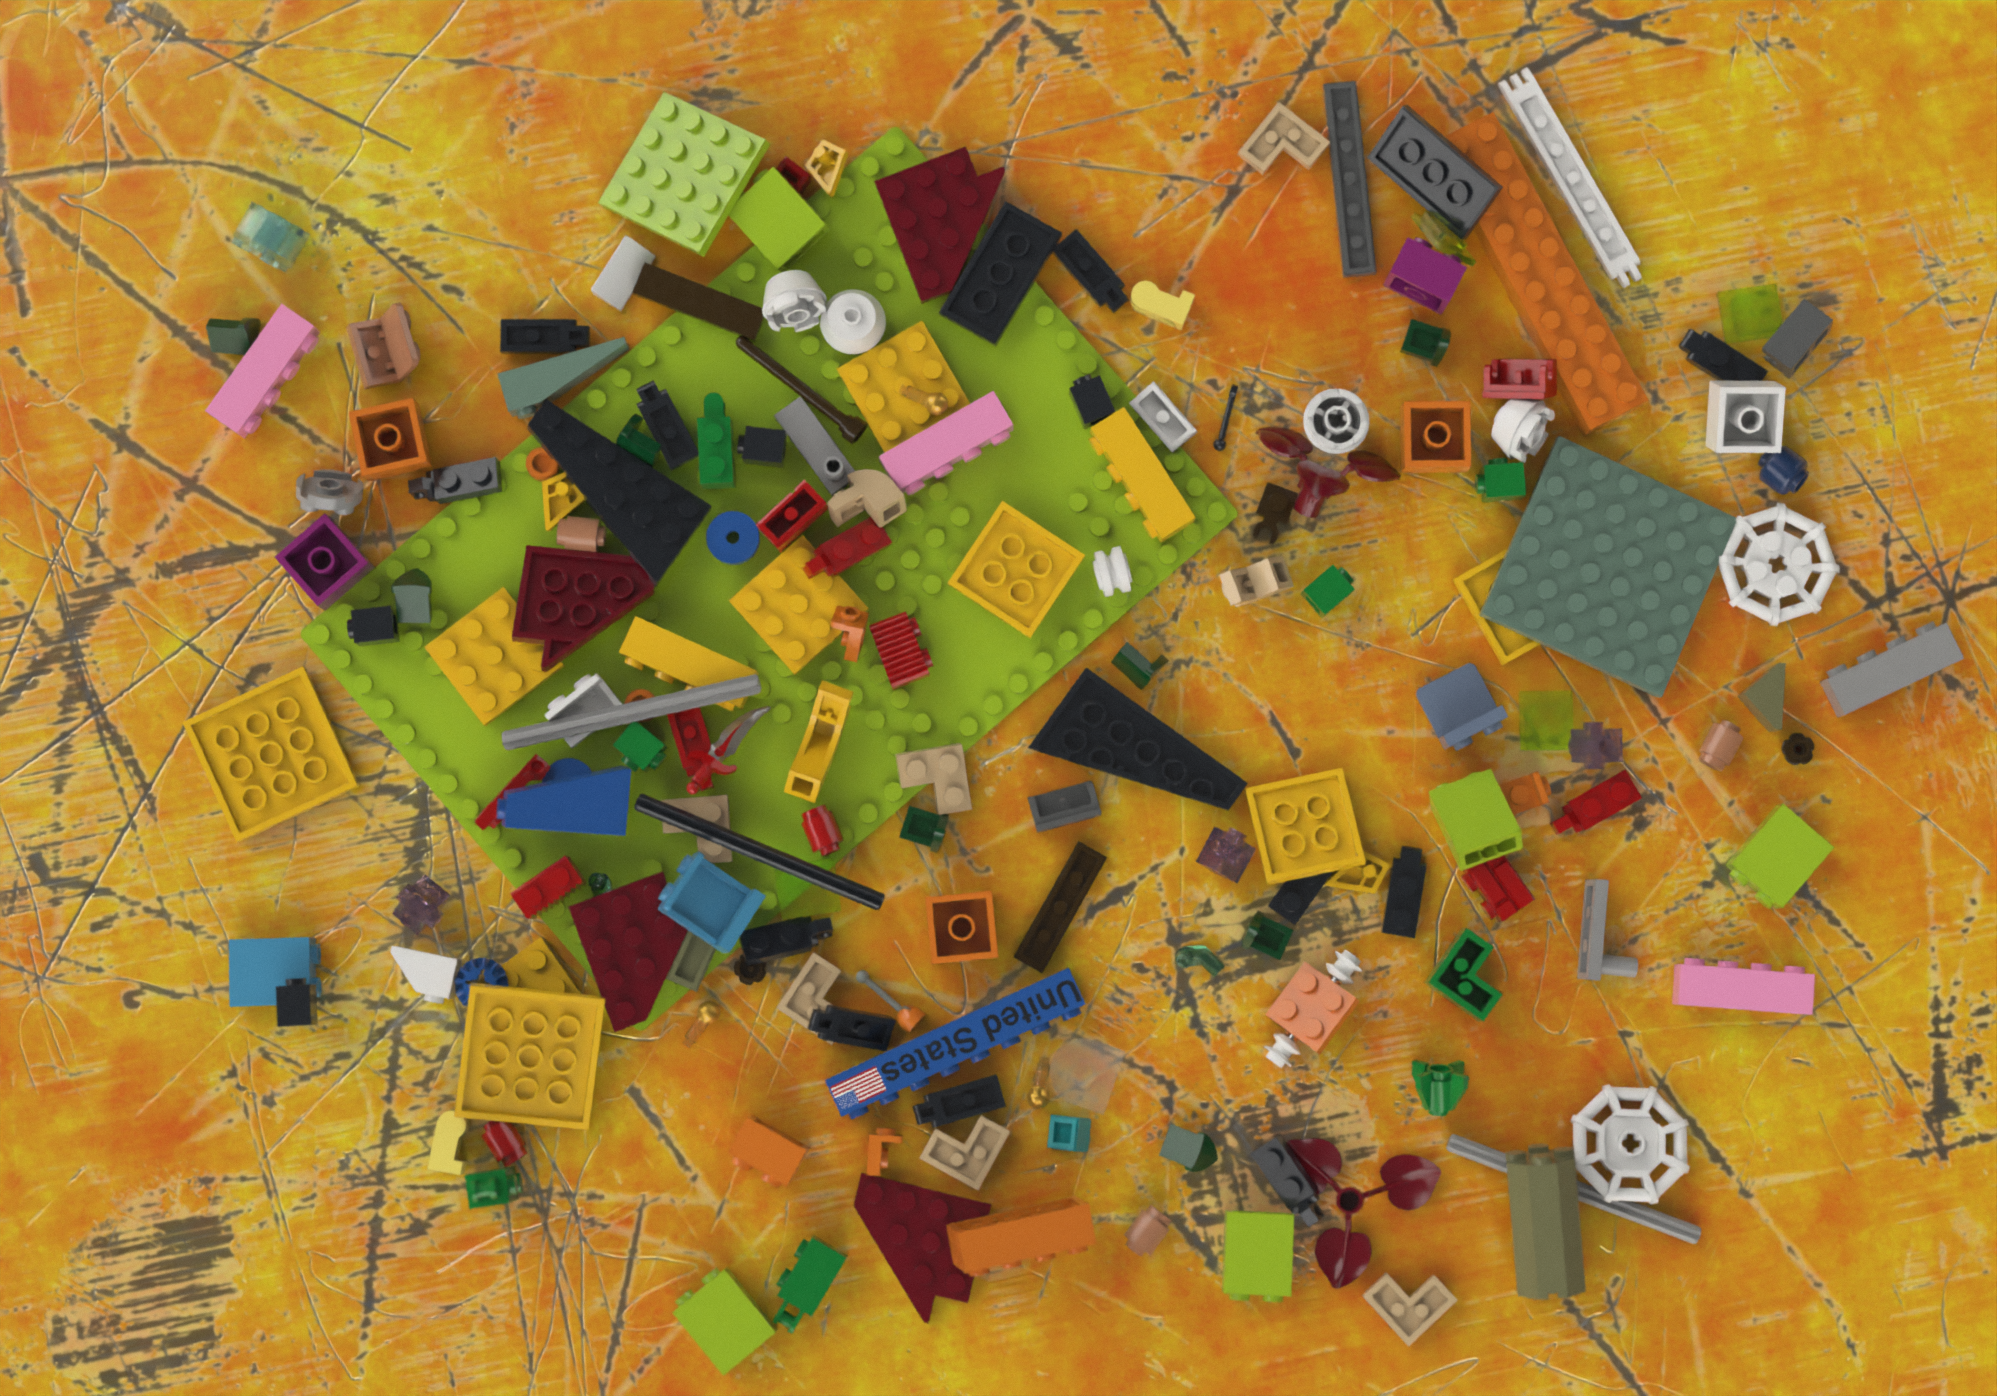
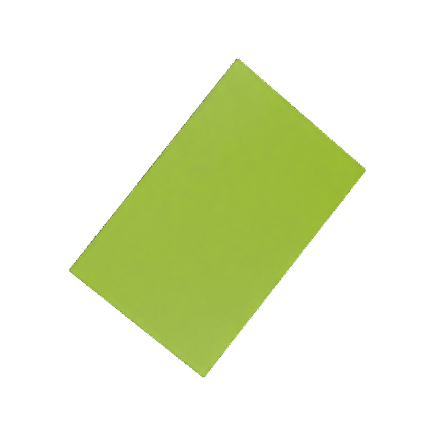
M899 127L891 128L843 169L833 197H830L821 188L807 200V203L827 223L831 230L787 271L801 270L808 272L826 295L827 302L835 294L851 289L865 291L875 297L884 310L886 326L882 338L874 347L923 321L970 404L994 391L1013 423V431L1009 432L1011 437L997 446L990 443L981 448L982 454L967 463L962 459L953 464L954 470L939 479H936L934 475L923 481L925 486L914 494L908 495L904 492L907 511L883 526L892 541L890 546L838 574L869 608L867 611L869 617L864 642L857 663L844 660L846 647L841 646L842 633L808 665L794 675L728 601L782 553L759 531V548L750 560L739 565L722 563L712 555L706 541L707 530L712 520L724 512L738 511L748 515L757 524L790 492L794 493V488L804 479L826 503L831 500L832 496L788 435L784 468L744 464L742 454H737L739 434L745 435L746 426L783 430L774 415L800 396L737 348L736 339L740 336L677 311L562 408V410L616 444L619 433L635 413L643 417L636 404L642 401L636 389L654 380L659 391L666 389L698 450L697 418H704L705 396L715 392L720 394L725 402L726 417L730 416L733 421L736 488L703 490L699 477V457L671 471L660 450L659 459L653 466L655 470L712 506L707 517L660 583L655 587V594L561 661L564 664L562 669L490 724L484 726L424 647L502 587L506 588L517 603L526 545L565 549L564 545H557L558 525L549 532L545 529L542 482L533 479L526 468L528 454L535 448L541 447L533 435H530L500 461L502 492L454 501L301 631V638L516 889L565 855L573 860L587 881L586 886L581 885V889H576L575 894L570 893V897H565L564 901L559 900L558 905L554 904L553 909L548 908V911L543 912L540 917L593 979V973L568 906L663 871L667 883L674 884L680 875L676 870L687 854L692 857L694 853L698 852L696 835L689 832L664 834L662 821L636 811L635 803L640 794L648 795L660 801L728 795L730 827L732 831L829 871L928 785L923 784L901 788L895 754L956 743L962 744L964 754L1237 517V510L1181 446L1172 453L1129 404L1136 395L1036 282H1034L996 347L939 315V311L949 294L921 304L874 183L878 179L928 161ZM984 223L980 229V232L971 249V252L967 258V261L963 267L961 274L963 273L964 269L966 268L967 264L969 263L970 259L972 258L973 254L975 253L976 249L978 248L979 244L981 243L982 239L988 231V228ZM754 245L710 282L707 287L763 308L767 282L782 272L777 270L757 246ZM764 318L756 341L751 342L845 415L859 416L866 422L837 372L838 367L863 353L845 354L831 347L821 332L820 322L814 327L800 332H795L794 327H781L780 331L777 332L770 328L768 320ZM1091 374L1092 378L1100 375L1115 412L1125 407L1195 515L1194 523L1160 543L1157 536L1151 539L1142 525V522L1146 519L1139 509L1133 511L1124 497V494L1128 491L1121 481L1116 484L1106 469L1110 465L1104 454L1098 456L1089 443L1088 439L1092 437L1090 434L1091 427L1083 428L1069 396V388L1074 386V380ZM804 400L855 471L870 469L887 475L879 460V456L884 452L869 426L859 440L852 445L841 436L842 432L838 430L839 426ZM643 419L638 431L655 441ZM561 467L559 468V472L557 475L564 473ZM849 485L843 488L842 490H847L849 488ZM586 501L568 515L600 519ZM1002 501L1085 555V558L1031 639L947 584ZM828 509L797 539L803 535L817 549L822 543L866 520L870 516L864 510L837 527L831 520ZM601 520V526L606 527L607 530L605 546H599L597 552L630 556V552L623 543L611 533ZM735 532L730 533L727 537V541L731 544L737 543L739 540V534ZM1120 546L1122 553L1126 554L1131 572V591L1122 593L1117 587L1114 589L1113 596L1104 597L1103 591L1099 590L1094 572V552L1102 550L1109 556L1113 547ZM414 568H418L428 575L432 584L431 623H398L400 642L360 647L354 643V639L349 638L347 620L352 619L351 610L390 605L396 609L395 593H392L391 590L393 582L399 576ZM906 612L909 619L916 618L922 634L916 637L920 650L927 648L933 667L928 668L929 677L893 690L869 625ZM635 616L748 666L759 673L761 692L748 696L743 709L734 707L731 712L716 704L700 707L711 744L716 743L723 730L738 717L757 708L771 707L749 729L740 742L735 754L726 757L722 764L727 766L736 765V772L729 775L712 773L711 778L714 788L702 792L699 788V791L693 795L687 792L686 786L691 782L693 776L688 777L686 770L683 769L667 715L654 717L648 722L639 723L667 746V749L664 751L667 757L655 771L652 768L648 772L641 768L637 772L631 769L625 836L504 828L501 824L502 821L494 829L487 826L483 831L475 824V818L535 754L542 757L549 765L564 758L577 759L588 765L593 772L617 766H627L621 761L624 754L616 749L613 744L630 723L596 730L574 748H571L566 740L561 738L506 750L502 743V733L507 730L549 721L545 717V714L550 711L547 706L560 695H564L565 698L576 690L574 684L587 674H590L591 677L595 674L601 676L622 704H624L628 694L637 689L648 690L655 697L683 691L686 684L674 679L673 683L669 684L654 677L656 670L644 666L641 671L624 663L626 657L622 656L619 650ZM823 680L851 690L854 693L838 748L818 798L813 803L785 793L784 789L789 770L804 738L819 686ZM529 781L525 786L542 783V781ZM821 805H826L828 811H832L844 839L843 842L839 843L840 850L824 857L821 856L820 852L813 853L801 825L804 822L801 814ZM732 851L733 862L712 863L750 890L756 889L766 896L744 930L766 925L812 885V883L735 851ZM739 939L728 953L723 954L716 949L704 978L741 947ZM665 979L647 1020L633 1025L635 1029L639 1031L645 1030L691 989Z

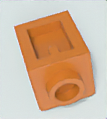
M837 606L830 626L844 630L841 640V646L846 647L844 660L857 663L864 642L869 613L860 611L853 606Z
M1538 771L1499 785L1513 815L1549 803L1548 796L1552 794L1547 778L1545 776L1541 777Z
M876 1127V1134L869 1133L867 1175L880 1176L881 1168L887 1169L888 1148H882V1142L902 1143L903 1135H896V1128Z

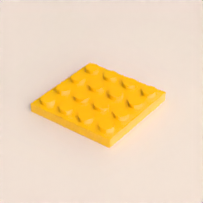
M304 666L182 722L231 832L238 843L360 787L309 673Z
M470 983L454 1117L589 1130L605 998L594 995Z

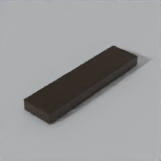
M645 262L632 292L633 295L738 336H744L754 342L765 318L762 314V308Z
M1078 841L1017 949L1014 958L1043 973L1106 861V856Z

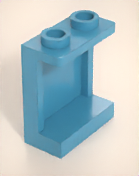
M701 852L694 853L692 857L687 854L676 870L680 875L674 884L668 882L660 893L658 899L662 902L657 909L721 953H728L766 896L756 889L750 890L706 860L704 858L705 855Z
M313 937L229 940L230 1007L276 1005V986H286L285 979L306 978V985L316 984L317 997H321V979L316 977V964L321 962L320 944H316V939Z

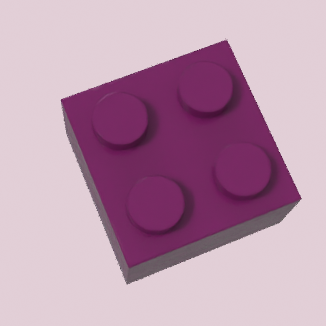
M1408 237L1383 286L1442 315L1467 267L1461 264L1462 260L1459 257L1447 252L1442 255L1432 250L1433 246L1429 242L1417 237L1414 240Z
M325 513L275 556L276 560L312 601L325 611L375 568L337 523Z

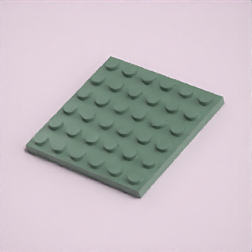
M1558 436L1553 443L1479 616L1660 698L1663 696L1717 569L1719 556H1722L1734 529L1736 517Z

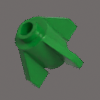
M1417 1059L1412 1061V1076L1416 1083L1415 1088L1422 1101V1108L1428 1110V1113L1433 1116L1448 1115L1449 1111L1456 1108L1468 1089V1076L1464 1075V1062L1458 1060L1448 1065H1429V1063Z

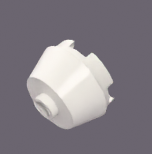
M801 270L785 271L775 275L767 282L762 314L768 320L770 328L777 332L780 331L781 327H794L795 332H800L812 328L820 322L818 316L822 312L826 313L825 305L827 298L808 272Z
M845 290L835 294L826 303V313L822 312L820 317L821 332L827 343L837 351L845 354L864 353L872 349L882 338L886 326L885 313L879 301L871 294L861 290Z
M1328 389L1314 396L1308 403L1303 418L1304 429L1309 440L1320 450L1333 454L1346 453L1360 445L1366 437L1369 429L1368 410L1363 401L1354 393L1345 389Z
M1510 399L1495 415L1491 437L1509 459L1516 458L1525 463L1526 455L1529 453L1535 456L1549 435V433L1545 432L1547 420H1554L1555 413L1545 406L1544 401Z

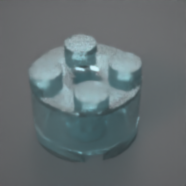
M251 201L233 233L234 238L231 243L256 256L261 252L260 260L286 272L288 267L292 268L310 234L274 212L268 211L263 206Z

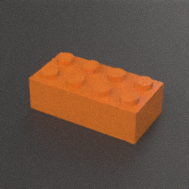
M1076 1196L946 1224L953 1264L964 1273L969 1272L970 1276L987 1274L990 1272V1267L1002 1265L1003 1269L1016 1268L1023 1265L1022 1260L1035 1258L1036 1262L1051 1260L1055 1258V1253L1068 1250V1254L1083 1253L1088 1251V1245L1097 1244L1089 1203Z

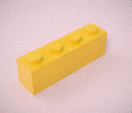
M1125 407L1091 427L1090 434L1092 437L1088 439L1089 443L1098 456L1104 454L1110 464L1106 467L1108 473L1116 484L1121 481L1128 491L1124 494V497L1132 510L1136 511L1139 509L1146 519L1142 522V525L1151 539L1157 536L1160 543L1194 523L1195 515Z
M635 616L619 650V653L626 657L625 664L641 671L644 666L656 670L654 677L672 684L675 679L686 684L684 690L749 675H759L756 670L637 616ZM748 696L715 704L732 712L734 707L743 709Z

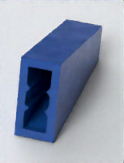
M617 766L504 791V799H498L496 817L497 819H502L501 824L504 828L625 836L631 769L627 766Z

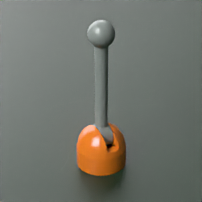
M860 970L856 974V979L859 983L867 984L898 1011V1024L908 1034H911L926 1017V1013L914 1005L902 1007L869 978L867 971Z

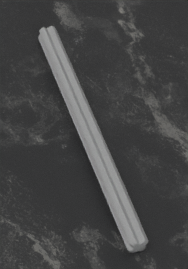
M754 674L507 730L502 733V743L506 750H513L751 696L761 692V682L758 675Z
M1455 1134L1450 1136L1446 1146L1449 1152L1507 1173L1505 1153ZM1577 1181L1578 1201L1692 1244H1696L1700 1238L1701 1228L1633 1201L1605 1202L1603 1201V1196L1593 1186Z

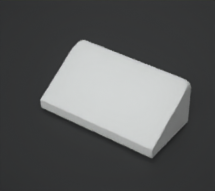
M625 236L592 286V293L621 311L632 295L644 262L651 265L656 256L630 237Z
M1154 381L1129 402L1172 453L1198 432Z

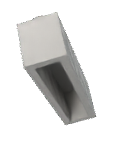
M1934 621L1916 629L1915 631L1918 636L1910 640H1906L1903 635L1886 643L1888 650L1878 655L1873 649L1856 657L1859 664L1847 669L1844 663L1827 671L1826 673L1829 678L1821 681L1820 684L1837 718L1964 659L1947 623L1936 627Z

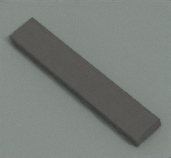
M1356 81L1323 84L1343 278L1375 275L1376 264Z

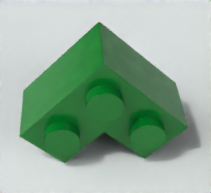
M1462 928L1424 981V984L1478 1022H1484L1503 995L1475 975L1494 947L1468 928Z

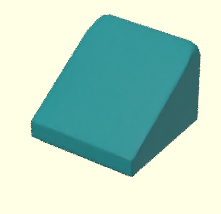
M1050 1115L1047 1148L1087 1152L1091 1119Z

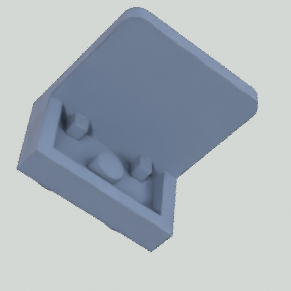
M1468 663L1416 691V697L1444 750L1453 746L1458 751L1473 743L1474 741L1471 736L1483 731L1485 736L1499 730L1503 727L1500 721L1508 717L1502 705L1496 706L1476 666L1472 663Z

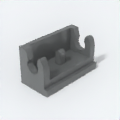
M1803 299L1762 347V351L1766 354L1764 359L1790 379L1831 331L1833 319Z
M1091 780L1027 798L1037 833L1099 817L1102 814Z

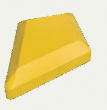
M822 139L818 147L814 149L805 167L830 197H833L848 153L846 150Z
M565 472L542 481L545 529L548 532L558 525L559 519H565L585 501L583 494L575 484L572 485L565 476Z
M1363 850L1366 860L1365 865L1338 870L1326 882V886L1376 894L1390 864Z

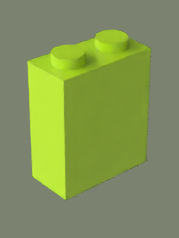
M772 167L770 170L764 169L753 179L754 185L746 193H741L729 217L777 270L785 272L828 233L831 228L776 168Z
M1491 768L1482 772H1473L1466 778L1452 783L1441 784L1435 789L1428 791L1431 810L1460 871L1523 848L1521 829Z
M1780 804L1774 807L1725 866L1731 870L1729 876L1743 887L1748 885L1757 892L1754 897L1768 909L1772 906L1778 909L1783 908L1834 847L1785 804Z
M1225 1210L1222 1292L1229 1294L1230 1300L1248 1301L1250 1295H1263V1301L1283 1302V1296H1291L1294 1238L1293 1213Z
M716 1267L701 1279L705 1286L694 1294L689 1289L675 1301L678 1308L672 1313L724 1376L776 1333L778 1329L729 1268L726 1267L720 1272Z

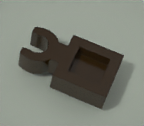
M1267 482L1255 513L1264 517V519L1255 526L1253 538L1257 539L1260 530L1268 529L1271 532L1269 544L1273 545L1278 538V528L1276 525L1277 523L1287 525L1298 493Z

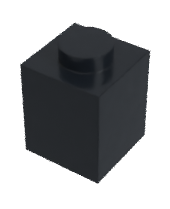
M1091 374L1073 381L1074 386L1069 388V396L1084 429L1096 425L1115 413L1100 375L1092 378Z
M746 426L745 435L739 434L737 454H742L744 464L784 468L787 433L785 430Z
M391 605L351 610L352 619L347 620V631L349 638L354 639V643L358 646L400 642L397 612Z
M306 978L285 979L286 986H276L277 1027L318 1025L316 984L306 985Z

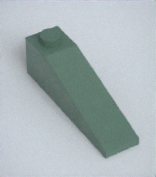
M625 337L498 373L508 412L512 417L518 415L519 419L534 416L546 399L552 403L628 351L629 345Z

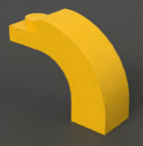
M822 680L804 738L789 770L784 789L785 793L813 803L816 802L838 748L850 712L853 691Z

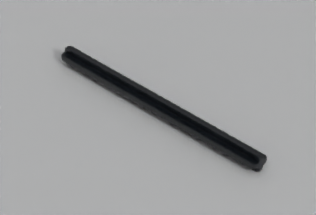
M640 794L635 803V809L638 812L874 910H879L885 899V895L879 891L648 795Z

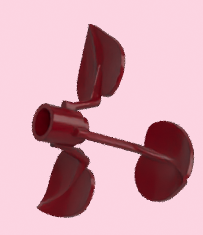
M1265 427L1256 430L1255 433L1259 435L1261 442L1273 453L1287 458L1298 457L1301 462L1296 467L1300 478L1297 485L1300 488V492L1294 504V509L1306 517H1318L1325 499H1330V496L1340 495L1349 490L1350 483L1345 476L1351 471H1356L1359 477L1374 482L1395 481L1401 477L1389 462L1372 452L1363 450L1350 452L1347 456L1350 464L1346 465L1341 473L1315 462L1307 461L1306 454L1312 453L1313 446L1307 438L1294 430L1283 427Z
M1319 1138L1293 1139L1286 1142L1317 1186V1194H1321L1326 1189L1327 1184H1330L1337 1193L1336 1205L1338 1209L1345 1213V1231L1340 1228H1330L1319 1236L1315 1245V1256L1318 1265L1335 1289L1344 1287L1356 1280L1370 1262L1372 1247L1368 1236L1361 1232L1351 1233L1352 1214L1359 1212L1363 1208L1365 1199L1388 1191V1198L1395 1207L1403 1210H1414L1423 1206L1429 1200L1441 1176L1440 1168L1425 1158L1415 1155H1397L1387 1160L1380 1169L1381 1178L1386 1185L1363 1193L1356 1187L1342 1189L1332 1179L1340 1173L1342 1159L1339 1150L1331 1142Z

